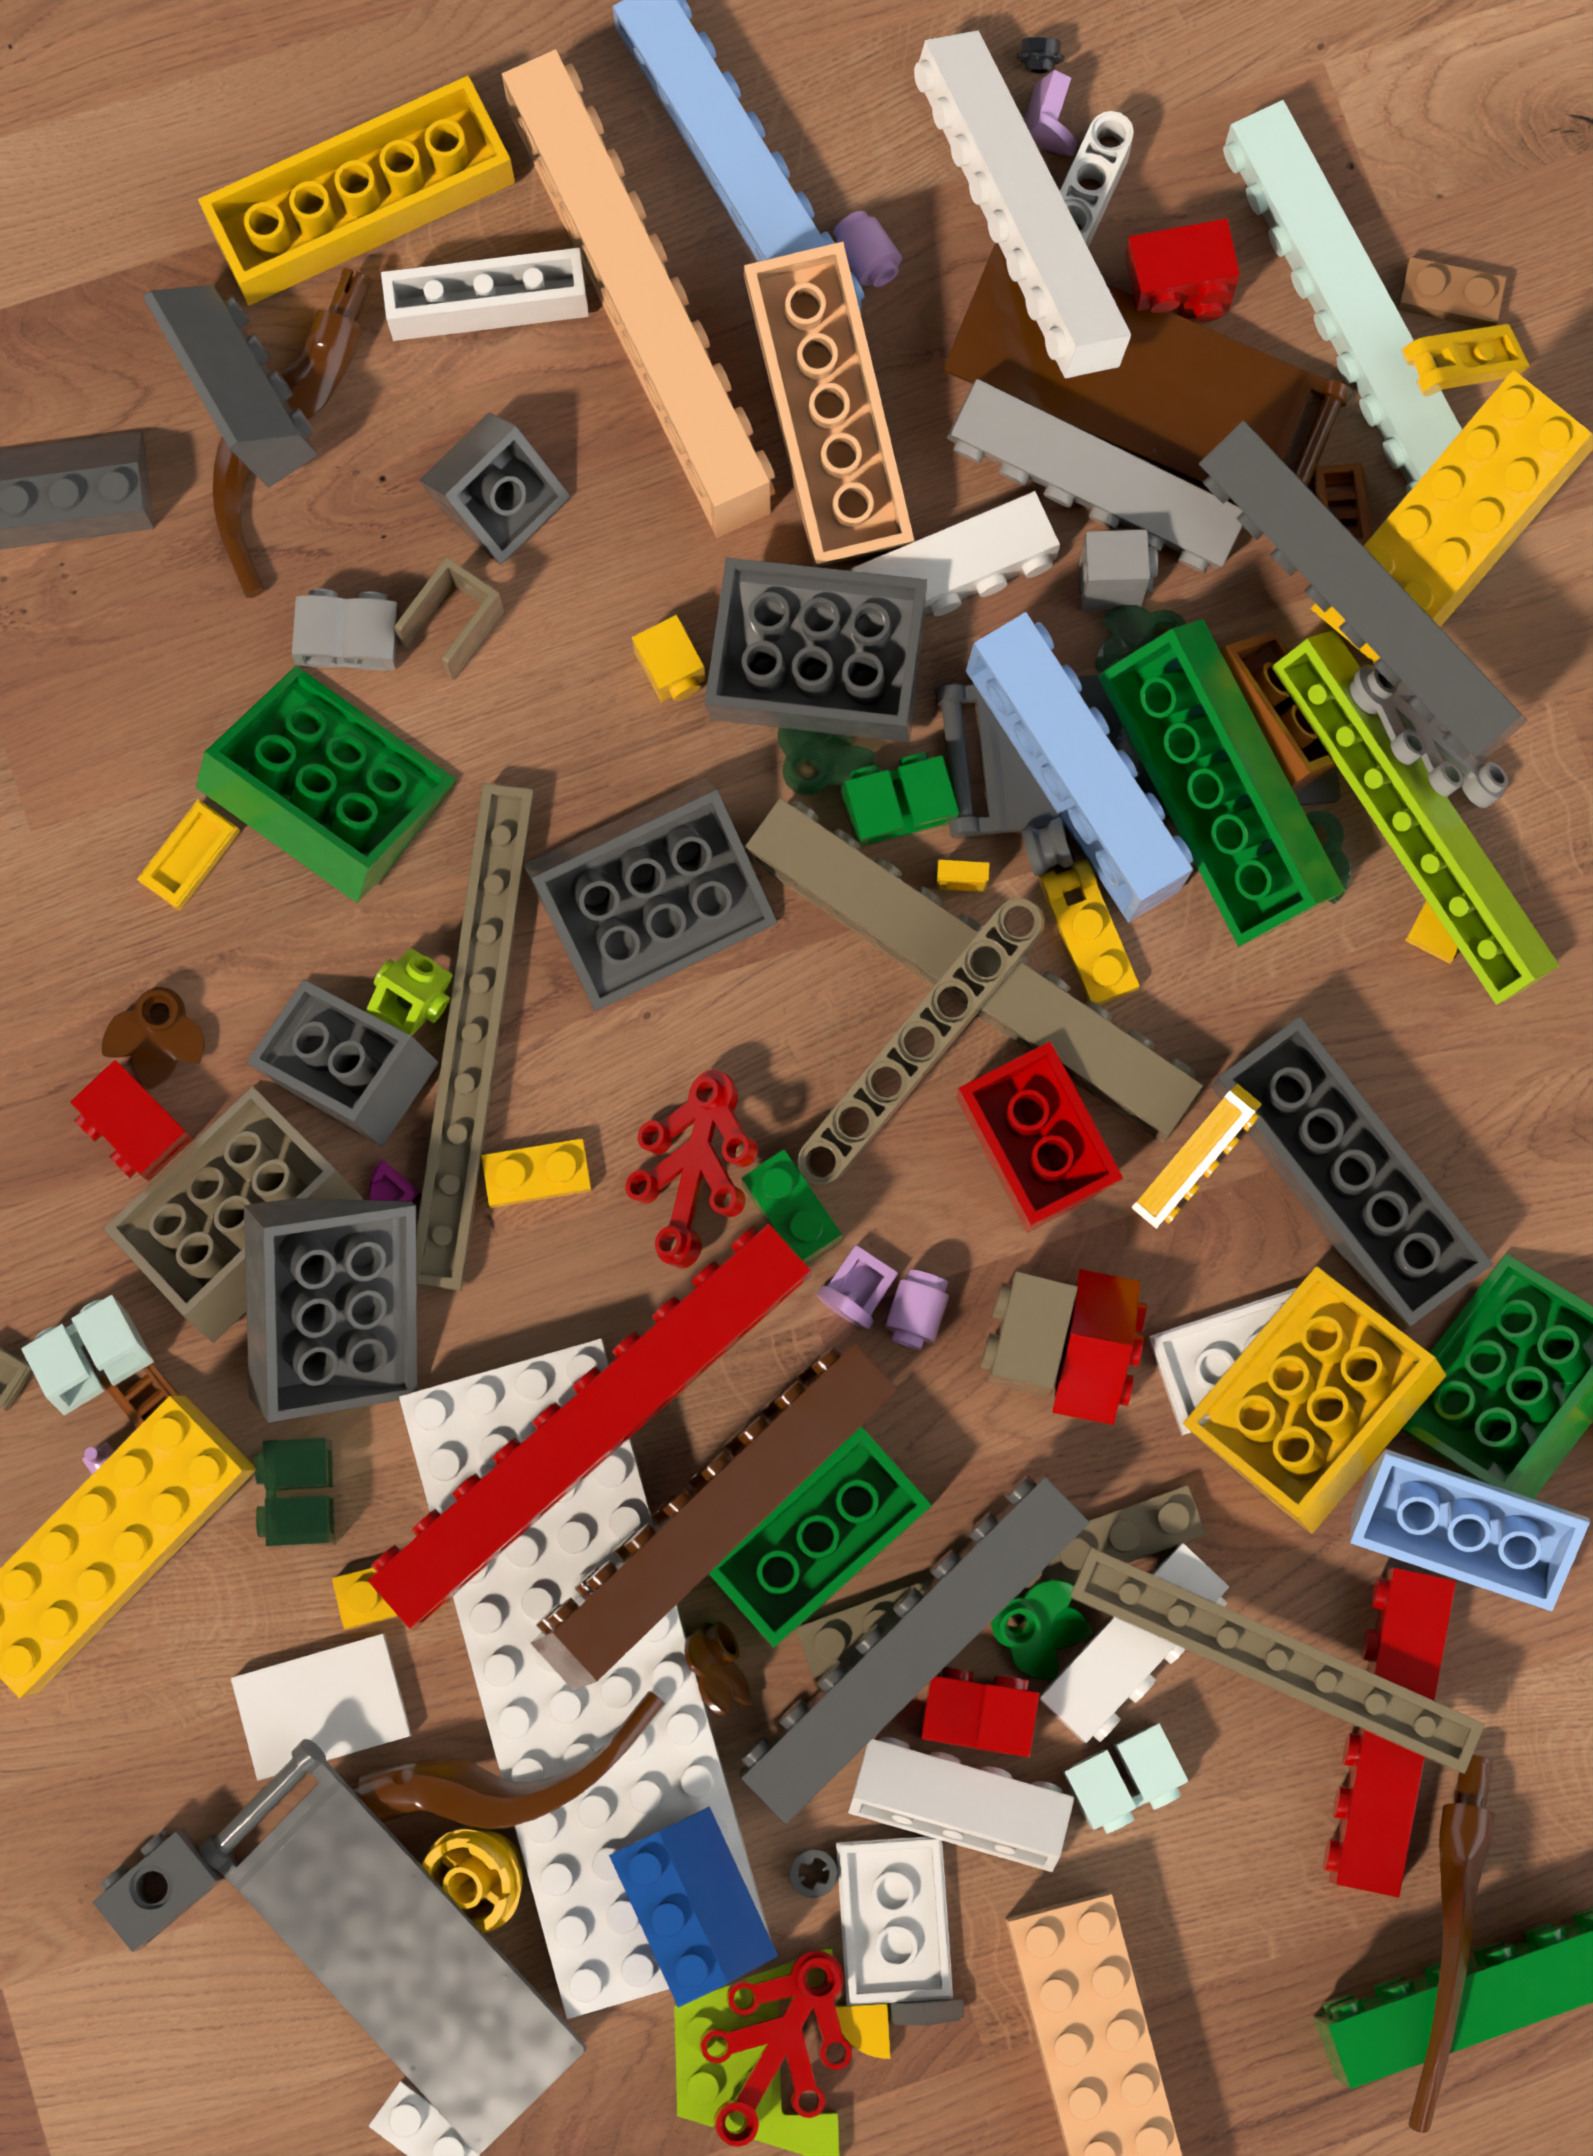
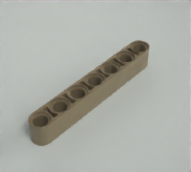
M1014 898L1007 900L999 907L803 1145L798 1154L797 1166L806 1181L816 1185H825L837 1181L847 1172L1040 938L1044 930L1045 918L1037 904L1024 898ZM1018 907L1028 908L1034 917V926L1031 932L1022 937L1012 935L1006 925L1009 913ZM985 947L994 948L1001 958V966L998 972L989 977L979 975L973 964L976 953ZM952 987L962 989L968 999L965 1012L957 1017L947 1015L941 1007L943 993ZM918 1027H925L930 1030L935 1039L932 1052L924 1057L913 1054L908 1045L909 1035ZM884 1067H892L897 1070L902 1080L899 1092L891 1097L881 1094L875 1083L878 1072ZM850 1107H859L868 1116V1128L861 1136H854L844 1128L843 1116ZM819 1146L830 1149L835 1155L836 1165L833 1172L829 1175H820L812 1168L810 1162L811 1155Z

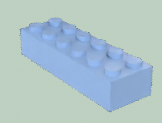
M1025 612L974 642L966 672L1059 817H1062L1068 831L1129 923L1180 892L1193 871L1189 864L1193 862L1192 854L1183 839L1178 835L1172 837L1163 824L1162 820L1165 819V814L1155 796L1150 792L1144 794L1134 779L1137 776V771L1130 757L1124 750L1116 751L1106 736L1109 734V727L1100 711L1096 707L1090 709L1087 707L1078 693L1082 691V687L1075 672L1067 664L1061 666L1051 650L1054 649V643L1047 629L1040 622L1034 624Z

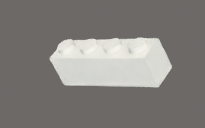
M580 248L381 272L386 319L393 341L589 317Z
M1034 491L851 568V571L927 579L924 615L933 612L934 616H942L957 609L962 604V599L979 593L980 597L990 596L1005 588L1008 584L1007 580L1021 574H1025L1026 578H1031L1046 572L1053 566L1052 561L1057 560L1060 543Z
M1183 1543L1177 1545L1152 1573V1575L1223 1607L1227 1605V1602L1221 1596L1227 1591L1229 1586ZM1111 1617L1039 1695V1701L1082 1742L1087 1743L1092 1736L1101 1742L1121 1720L1114 1712L1128 1697L1134 1703L1138 1702L1157 1681L1150 1673L1163 1659L1172 1664L1185 1649Z
M882 1737L879 1740L872 1739L866 1746L848 1813L1053 1872L1061 1856L1074 1797L1063 1794V1790L1052 1783L1035 1781L1031 1785L1011 1779V1774L1000 1768L986 1766L979 1770L962 1765L961 1761L951 1754L932 1752L930 1755L910 1750V1746L904 1741L891 1737Z

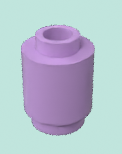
M857 211L845 217L835 227L833 235L837 239L836 243H844L849 267L862 286L874 285L875 287H881L896 277L899 272L898 266L902 261V255L875 217H869L865 211Z
M909 1269L906 1280H900L885 1325L886 1329L894 1332L892 1341L917 1350H921L923 1342H935L949 1299V1295L945 1293L948 1281L930 1273Z

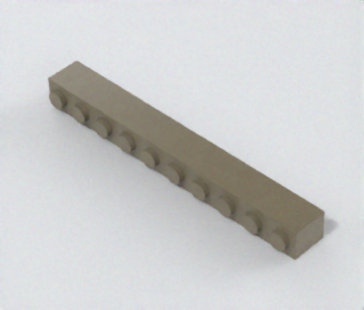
M779 798L745 846V852L749 861L935 986L983 926L967 915L961 914L958 919L942 908L944 901L928 888L919 886L915 890L900 880L903 875L902 872L887 860L878 857L874 862L858 850L861 845L849 834L840 829H836L834 833L825 829L817 823L819 816L803 803L794 801L790 805ZM992 947L980 949L974 957V968L983 977L993 976L1001 966L999 953ZM1024 956L976 1016L1029 1052L1051 1041L1073 1082L1165 1143L1203 1087L1202 1084L1195 1080L1198 1076L1197 1072L1176 1058H1172L1168 1062L1153 1052L1155 1044L1146 1036L1133 1029L1125 1033L1111 1023L1113 1016L1106 1009L1090 1000L1084 1005L1068 994L1071 988L1066 982L1047 971L1043 976L1026 965L1029 960ZM952 987L944 992V994L967 1008L968 999L962 989Z

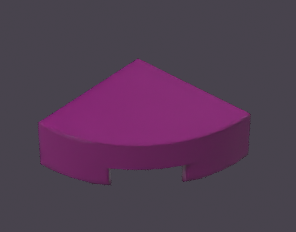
M383 1159L379 1161L371 1176L370 1200L414 1203L422 1195Z

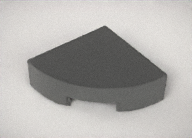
M953 1998L888 2003L889 2022H893V2025L928 2026L960 2021V2018H964L963 1999Z

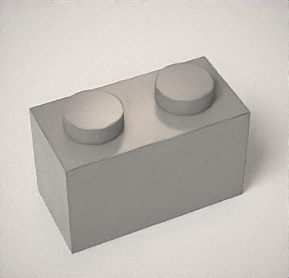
M1147 530L1086 532L1079 559L1081 611L1141 608L1145 593L1153 591V577L1158 575L1157 547L1148 546Z

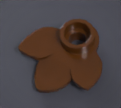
M156 987L144 992L138 998L134 1009L121 1012L113 1017L103 1036L102 1055L108 1058L132 1056V1063L140 1081L148 1089H153L164 1083L171 1076L178 1060L189 1064H199L203 1057L205 1040L200 1027L186 1017V1007L181 997L171 989ZM161 1005L168 1006L170 1011L168 1018L163 1022H155L152 1017L154 1009Z
M720 1621L714 1624L706 1622L696 1627L695 1634L687 1637L685 1641L684 1654L689 1670L699 1676L698 1688L703 1701L719 1716L728 1713L732 1698L741 1705L747 1707L752 1705L746 1678L734 1662L739 1658L740 1653L738 1643L731 1630Z

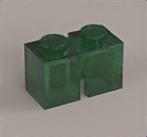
M326 1437L263 1441V1453L255 1454L254 1467L257 1469L255 1471L256 1484L264 1485L266 1489L265 1506H257L256 1509L258 1537H265L266 1547L270 1548L336 1545L334 1498H329L328 1495L281 1498L280 1492L283 1490L334 1488L332 1441Z

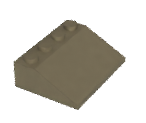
M252 1086L103 1229L174 1307L205 1337L214 1343L247 1311L244 1205L291 1198L363 1200V1198Z

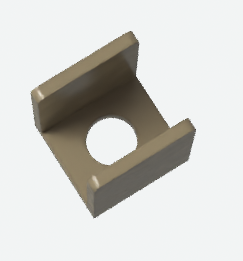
M446 557L396 623L395 631L400 644L408 648L453 587H456L481 604L480 608L442 658L447 676L455 680L505 611L499 592Z

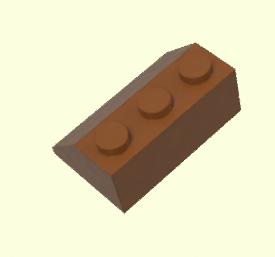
M1276 630L1223 647L1220 652L1294 793L1337 768V765L1272 669L1275 663L1290 652Z

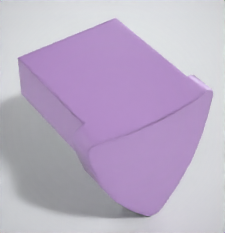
M1053 70L1035 84L1024 122L1037 148L1049 153L1072 157L1075 154L1078 141L1066 127L1058 122L1071 77Z
M855 1245L829 1285L821 1286L816 1295L836 1314L850 1323L868 1330L874 1322L871 1315L899 1273Z

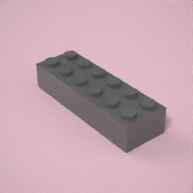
M1300 1016L1221 1074L1211 1088L1221 1101L1238 1083L1262 1104L1255 1112L1260 1117L1245 1132L1400 1331L1403 1332L1493 1265Z

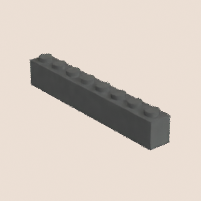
M1244 420L1199 463L1209 474L1203 481V484L1223 504L1231 498L1243 512L1236 519L1256 540L1263 534L1270 539L1277 547L1270 555L1290 576L1297 570L1300 571L1311 583L1304 591L1324 612L1333 607L1345 619L1339 626V629L1358 649L1367 643L1380 658L1373 665L1393 686L1400 680L1406 684L1414 693L1408 700L1409 704L1428 723L1436 717L1449 730L1443 737V740L1463 761L1471 754L1482 763L1528 721Z
M1040 1473L1034 1480L1029 1475H1026L1017 1482L1005 1496L1010 1503L996 1517L991 1512L983 1516L968 1532V1535L973 1540L959 1554L953 1549L947 1552L930 1570L935 1578L922 1591L913 1587L905 1593L892 1608L897 1615L883 1629L877 1624L870 1628L854 1646L859 1653L845 1667L840 1662L834 1664L817 1682V1685L822 1690L807 1704L802 1699L793 1704L779 1720L783 1728L769 1742L764 1737H761L741 1757V1760L746 1764L740 1770L741 1779L785 1824L833 1779L1090 1523L1044 1475Z

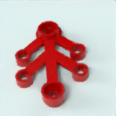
M707 1070L701 1073L690 1087L688 1101L664 1121L659 1123L651 1120L641 1126L637 1136L640 1147L659 1155L665 1153L670 1148L674 1137L694 1123L691 1138L651 1171L636 1170L631 1173L625 1184V1191L631 1199L643 1204H649L656 1200L662 1188L682 1173L670 1224L661 1229L655 1238V1249L660 1260L680 1269L693 1265L699 1258L702 1250L700 1236L690 1228L703 1175L712 1190L709 1202L715 1212L726 1217H735L742 1212L746 1202L744 1192L734 1186L711 1143L715 1126L718 1127L725 1139L722 1145V1155L726 1161L738 1167H747L754 1162L758 1153L756 1142L746 1136L733 1112L738 1102V1091L734 1081L729 1075L719 1070ZM713 1090V1095H712V1097L708 1100V1096H709L710 1092ZM659 1130L658 1140L652 1144V1136ZM744 1143L742 1154L736 1157L737 1147ZM646 1180V1181H647L646 1189L644 1190L643 1193L640 1194V1193H639L640 1185L642 1184L643 1181ZM731 1193V1202L724 1208V1199ZM677 1238L676 1245H675V1247L671 1250L672 1244H673L674 1240Z
M820 1950L809 1951L797 1958L790 1974L751 1984L748 1981L733 1983L727 1991L726 2000L728 2006L739 2015L752 2014L757 2010L759 2004L792 1996L793 1998L781 2017L728 2032L713 2028L707 2030L701 2036L699 2041L701 2054L709 2062L717 2064L725 2062L731 2054L766 2045L736 2099L724 2102L715 2113V2131L726 2144L740 2147L749 2144L756 2137L759 2130V2118L755 2110L785 2057L787 2058L794 2086L791 2094L793 2109L805 2118L816 2117L823 2111L825 2096L821 2089L816 2086L802 2031V2026L812 2009L814 2010L822 2036V2041L818 2046L820 2061L832 2070L842 2069L849 2064L852 2058V2049L850 2044L843 2038L834 2003L835 1997L842 1989L844 1974L840 1963L831 1954ZM816 1967L822 1968L825 1973L823 1984L819 1987H810L807 1983L808 1972ZM741 1988L750 1989L753 1995L751 2004L745 2008H739L734 2003L735 1993ZM714 2036L723 2037L726 2043L725 2050L717 2056L710 2055L707 2051V2043ZM835 2042L841 2043L844 2048L843 2057L837 2062L828 2061L826 2058L827 2047ZM808 2090L814 2091L817 2095L816 2105L810 2110L801 2109L799 2106L800 2095ZM735 2111L741 2112L744 2115L743 2126L737 2131L728 2130L725 2125L727 2116Z

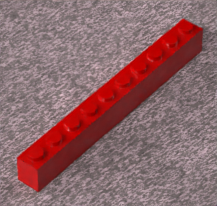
M767 1224L760 1232L755 1226L745 1231L731 1245V1248L735 1251L733 1256L721 1266L713 1261L692 1279L691 1283L696 1288L681 1302L676 1296L665 1302L652 1315L656 1322L652 1328L641 1337L636 1331L627 1336L612 1351L617 1358L602 1372L595 1366L584 1374L573 1385L572 1388L577 1394L562 1408L557 1402L547 1407L532 1422L537 1430L521 1443L516 1437L509 1441L493 1456L492 1459L497 1465L482 1479L477 1473L466 1479L452 1493L457 1500L442 1514L437 1509L432 1510L412 1528L417 1537L402 1550L393 1545L371 1565L376 1573L367 1581L409 1629L416 1630L811 1277V1270L770 1224Z

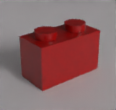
M113 1060L70 1101L81 1113L74 1119L75 1123L94 1142L103 1136L113 1146L115 1151L109 1155V1158L129 1178L138 1172L148 1182L151 1181L194 1140L116 1060Z

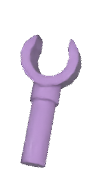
M107 1441L97 1449L93 1447L87 1448L84 1452V1457L81 1459L91 1474H93L115 1451Z

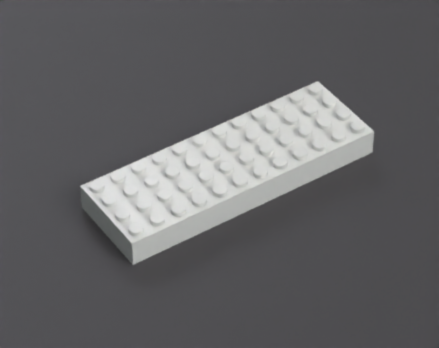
M602 1339L399 1396L430 1512L437 1509L440 1514L444 1513L457 1501L452 1493L466 1479L475 1473L482 1479L497 1465L492 1458L503 1446L515 1437L521 1443L537 1430L532 1422L538 1415L554 1402H557L562 1408L577 1394L572 1388L573 1385L593 1367L596 1366L602 1372L610 1365ZM631 1438L453 1596L503 1779L512 1782H535L566 1771L604 1747L648 1691L657 1695L665 1704L630 1749L595 1784L555 1811L533 1821L515 1826L567 2019L669 1989L609 1855L709 1806L769 1934L706 1705L699 1692L698 1677L689 1670L685 1659L684 1646L687 1637L678 1605L669 1611L597 1682L574 1691L530 1644L541 1633L536 1624L558 1603L562 1605L570 1597L575 1601L580 1594L574 1588L585 1576L597 1566L599 1568L602 1567L609 1560L612 1563L617 1561L618 1558L612 1551L635 1530L638 1532L646 1524H649L651 1527L655 1524L654 1520L650 1517L652 1512Z

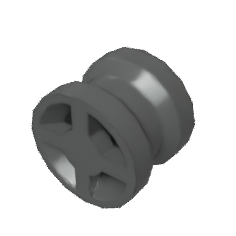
M1062 817L1051 820L1048 826L1040 829L1034 826L1022 828L1026 851L1035 876L1045 874L1049 867L1060 865L1064 868L1075 865Z

